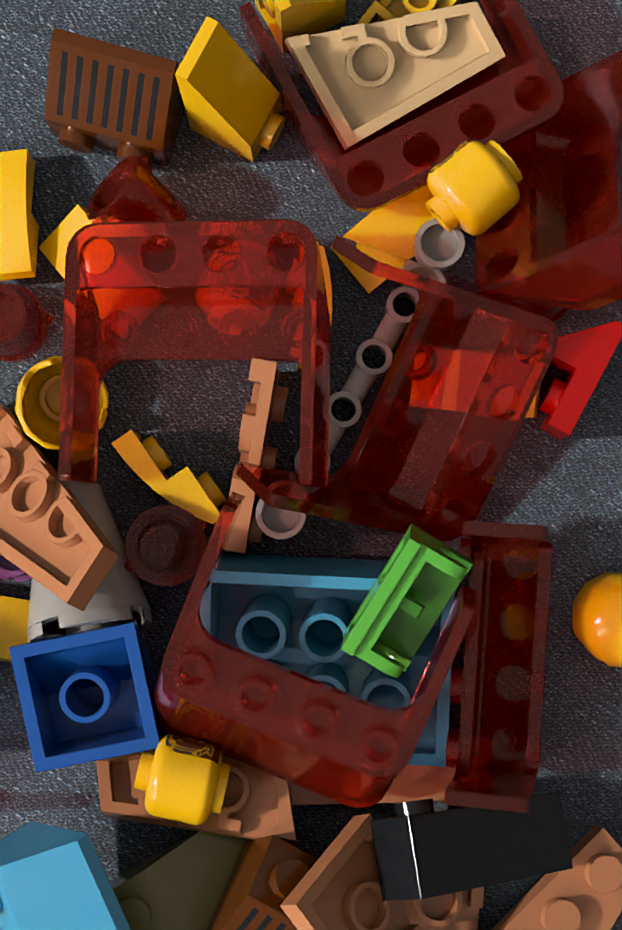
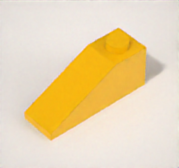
M207 16L175 73L191 130L254 162L262 147L268 151L272 149L284 127L286 118L280 115V93L222 25Z

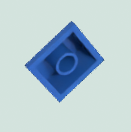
M136 621L9 647L36 773L156 749L160 739L169 733L157 670Z

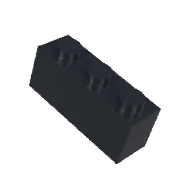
M532 782L496 787L497 800L485 802L483 790L446 795L447 808L434 810L433 798L394 804L396 817L371 821L382 901L425 899L572 869L560 792L534 794Z

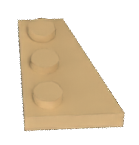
M477 1L407 14L401 18L370 24L360 23L345 26L338 30L313 35L303 34L288 37L284 41L344 150L506 57Z

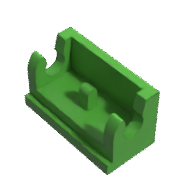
M411 524L346 628L341 650L351 656L355 655L387 675L399 678L401 673L405 672L409 667L412 658L464 576L471 569L473 560Z

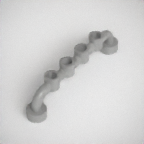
M433 218L419 228L413 243V252L417 261L402 287L394 289L388 296L385 304V316L372 338L364 341L358 347L355 355L354 369L341 391L332 394L327 400L324 410L325 418L311 442L297 451L294 458L295 469L284 488L267 492L257 504L256 521L259 528L267 536L274 539H288L302 529L306 520L305 498L314 483L327 475L331 465L330 456L345 430L352 428L358 422L362 412L361 403L375 379L382 377L388 371L393 358L392 350L403 331L418 320L423 309V297L438 272L451 269L461 258L465 248V237L460 227L457 226L449 233ZM400 298L408 299L414 306V313L410 316L398 315L394 311L393 302ZM370 349L378 350L384 357V365L377 369L367 367L362 360L363 353ZM338 401L349 402L354 408V416L348 421L335 419L331 412L333 404ZM315 452L323 458L324 467L319 473L308 474L302 469L300 461L306 453Z

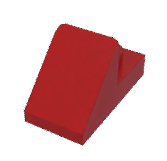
M616 320L532 345L525 352L526 354L544 356L543 364L567 376L564 382L555 377L538 407L539 411L546 414L539 428L540 430L559 440L571 435L622 338L621 322Z

